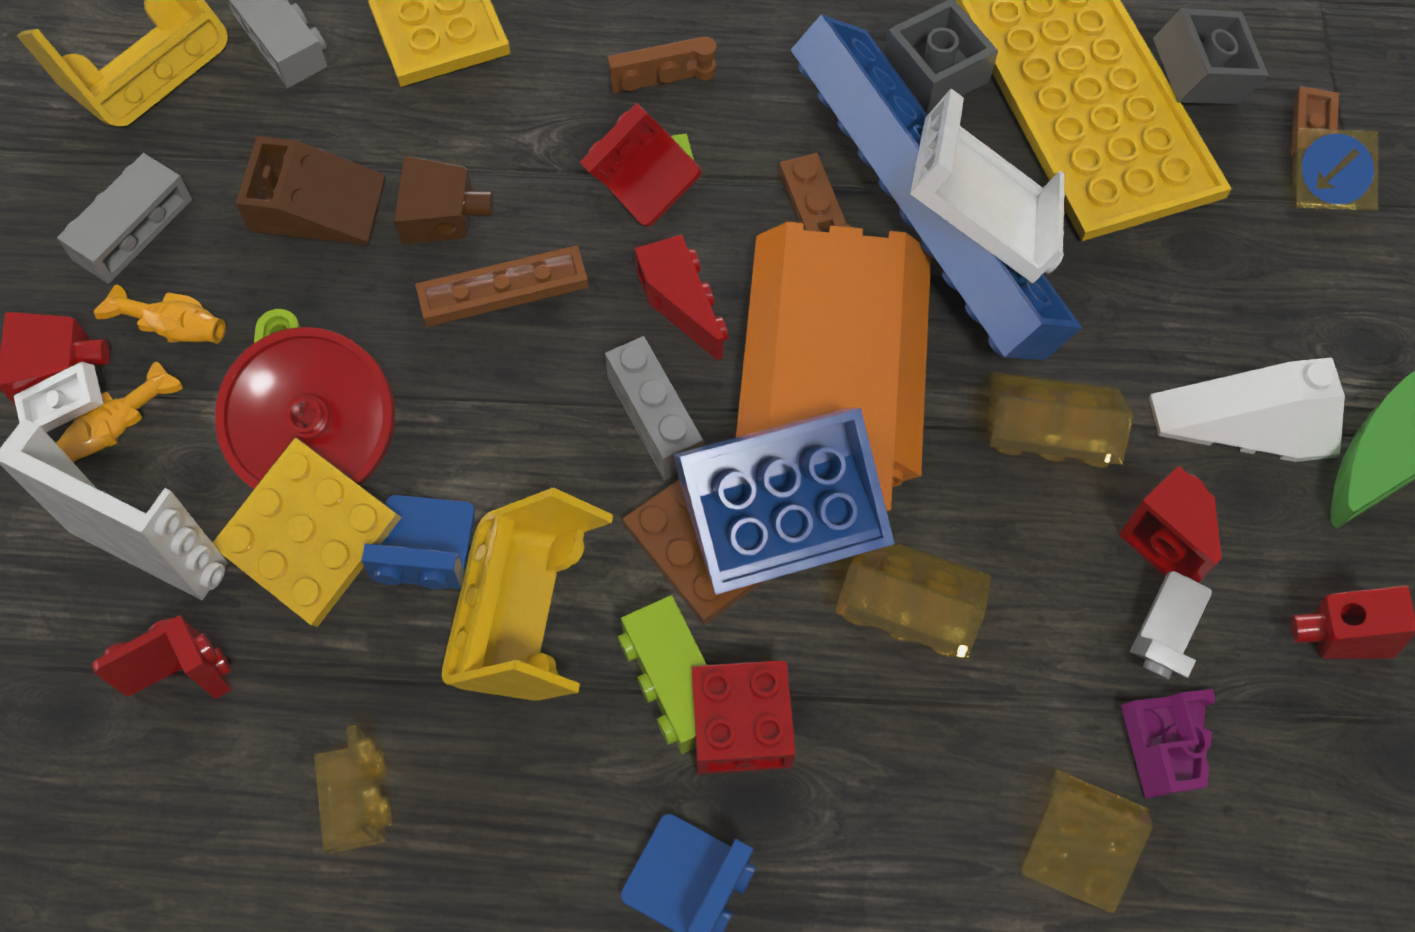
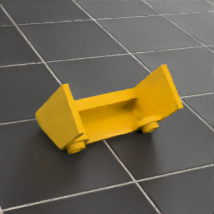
M144 0L145 11L156 27L99 71L83 55L67 54L61 57L39 29L22 31L17 35L19 40L65 92L98 119L110 126H126L132 123L219 54L227 43V32L224 25L205 0Z
M553 487L488 512L480 520L474 532L442 666V679L445 684L462 690L533 701L579 692L580 683L559 676L554 658L540 653L557 572L566 570L580 560L584 552V533L612 523L613 514Z

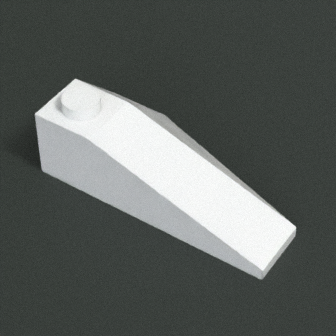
M1333 358L1286 362L1150 394L1148 398L1157 433L1161 437L1209 446L1214 442L1240 447V452L1254 454L1256 451L1278 454L1280 459L1293 462L1337 458L1340 455L1345 395Z

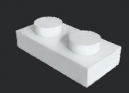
M80 362L14 395L19 422L25 418L39 425L45 432H49L103 405L95 367L85 362Z

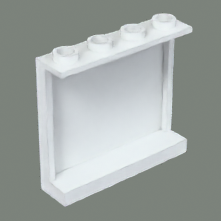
M950 89L925 118L910 194L1027 280L1034 283L1044 272L1049 274L1054 271L1064 255L1065 174L1059 171L1042 188L960 126L964 98L953 89Z
M25 418L22 419L1 446L0 465L69 533L200 600H203L209 590H213L221 582L228 562L170 490L164 488L149 511L144 513L98 490L39 425Z

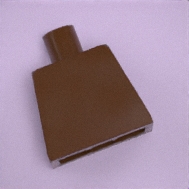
M404 156L394 218L401 244L463 239L468 235L470 215L492 216L494 207L493 192L473 191L467 168Z

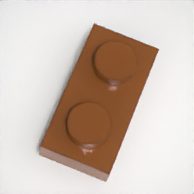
M1302 86L1298 88L1294 95L1291 158L1303 160L1305 152L1314 141L1325 135L1337 134L1339 93Z

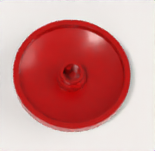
M297 327L285 329L270 334L252 344L229 368L222 381L216 400V434L222 453L230 467L253 489L257 487L295 437L357 484L361 485L379 467L391 444L395 427L394 397L382 368L366 350L341 334L321 328Z

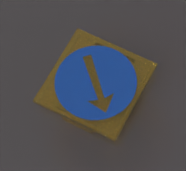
M1298 128L1296 132V156L1292 164V188L1296 189V208L1377 211L1378 131Z

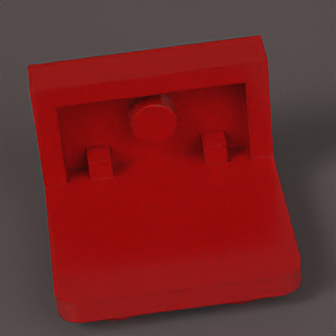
M638 103L631 110L622 114L617 124L602 140L594 143L588 154L580 161L585 169L605 184L639 223L645 227L652 226L700 178L702 173L697 163Z
M180 615L174 619L168 618L156 622L148 629L147 633L130 642L118 643L104 651L102 657L95 660L91 665L98 677L124 696L134 695L182 668L187 676L214 699L232 691L226 674L232 672V669L219 647L214 649L208 637L204 633L199 634Z

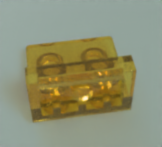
M357 725L346 727L348 748L314 755L323 850L328 854L386 842L385 827L392 825L389 800L387 796L381 797L379 779L386 778L383 752L381 749L375 750L372 737L367 738Z
M1056 769L1049 785L1050 802L1023 862L1022 874L1113 913L1118 907L1153 828L1148 808Z

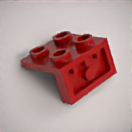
M785 661L694 666L692 668L697 774L792 768L796 753L787 663Z

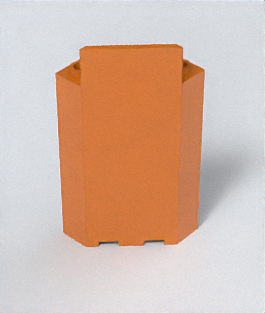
M785 222L756 236L736 438L845 408H861L886 511H889L892 506V487L900 486L903 481L921 477L931 257L924 251L921 243L906 232L889 231L888 238L863 236V228L830 226L829 232L803 230L804 223Z

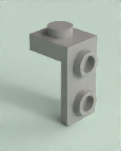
M1175 571L1167 573L1130 650V653L1145 660L1142 666L1144 669L1167 680L1170 679L1172 673L1189 677L1196 660L1183 653L1212 595L1210 588Z

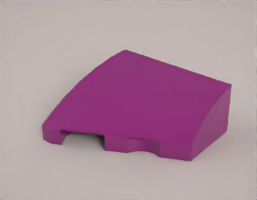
M1213 689L1181 692L1169 697L1135 700L1121 705L1145 799L1197 790L1208 786L1209 766L1206 754L1207 750L1211 747L1212 731L1205 729L1204 723L1206 706L1215 703Z

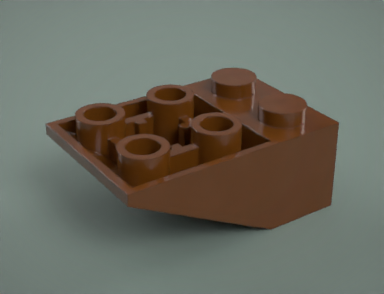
M256 136L235 204L249 232L369 245L386 176L297 140Z

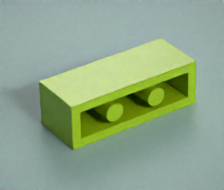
M670 595L622 617L623 634L617 636L627 661L630 662L636 659L643 673L637 677V681L646 701L649 703L655 700L663 715L657 718V723L666 743L669 745L676 742L682 755L696 748L692 668L707 664L673 596Z

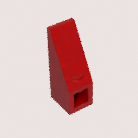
M682 235L636 247V272L648 304L715 360L722 359L723 342L728 340L727 330L722 317L715 318L711 309L714 306L712 291L708 282L701 283L698 273L701 269L695 249L688 250Z

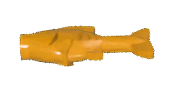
M114 285L107 298L93 311L96 319L112 318L120 314L138 318L137 325L141 331L155 332L160 336L166 337L168 342H212L217 344L221 342L226 331V324L223 319L213 316L192 297L174 293H166L162 302L147 304L128 299L124 289L120 285Z
M154 362L148 371L146 382L123 398L113 400L108 392L101 394L103 405L75 418L73 423L55 443L73 463L106 447L118 443V437L125 432L127 427L136 424L142 419L141 414L137 411L140 407L158 394L178 392L183 389V386L179 380L166 373L159 362Z

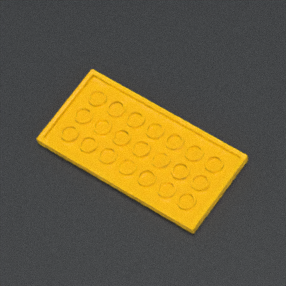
M955 0L998 50L992 74L1049 181L1059 171L1065 174L1064 209L1081 241L1227 198L1232 188L1183 105L1177 101L1170 83L1120 0Z

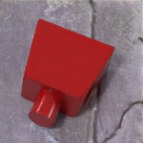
M16 312L5 313L0 350V390L14 405V395L80 362L97 366L108 365L110 361V350L105 339L89 340L88 335L74 318Z
M1409 586L1327 595L1314 614L1292 615L1291 631L1295 643L1318 642L1320 655L1324 659L1395 658L1415 636V613Z

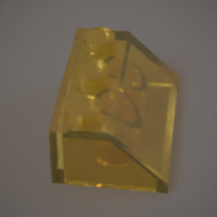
M992 371L987 421V436L990 447H996L995 449L998 452L1008 455H1020L1022 451L1039 453L1040 457L1051 461H1063L1065 457L1077 458L1095 467H1107L1109 463L1123 465L1134 414L1120 389Z
M896 542L893 545L853 556L834 613L843 615L852 624L858 626L871 625L885 630L893 638L900 641L909 642L914 640L931 646L940 655L946 657L959 656L968 660L986 612L992 575Z

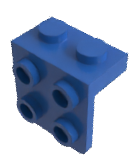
M401 495L390 496L385 505L402 518L381 545H364L361 562L371 579L386 585L404 583L421 585L436 590L445 588L461 589L475 518L474 506L464 501Z
M667 814L661 818L621 892L622 901L625 905L673 932H725L733 915V912L726 908L734 892L737 891L744 894L757 867L750 863L753 848L736 839L731 847L672 814Z

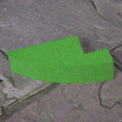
M1415 371L1405 377L1383 399L1354 435L1342 459L1334 486L1330 522L1336 529L1415 480Z

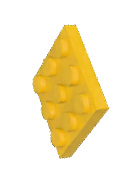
M367 0L400 87L511 54L508 40L490 0Z
M295 437L213 541V544L223 556L310 625L318 627L363 569L364 565L361 560L364 545H381L402 517Z

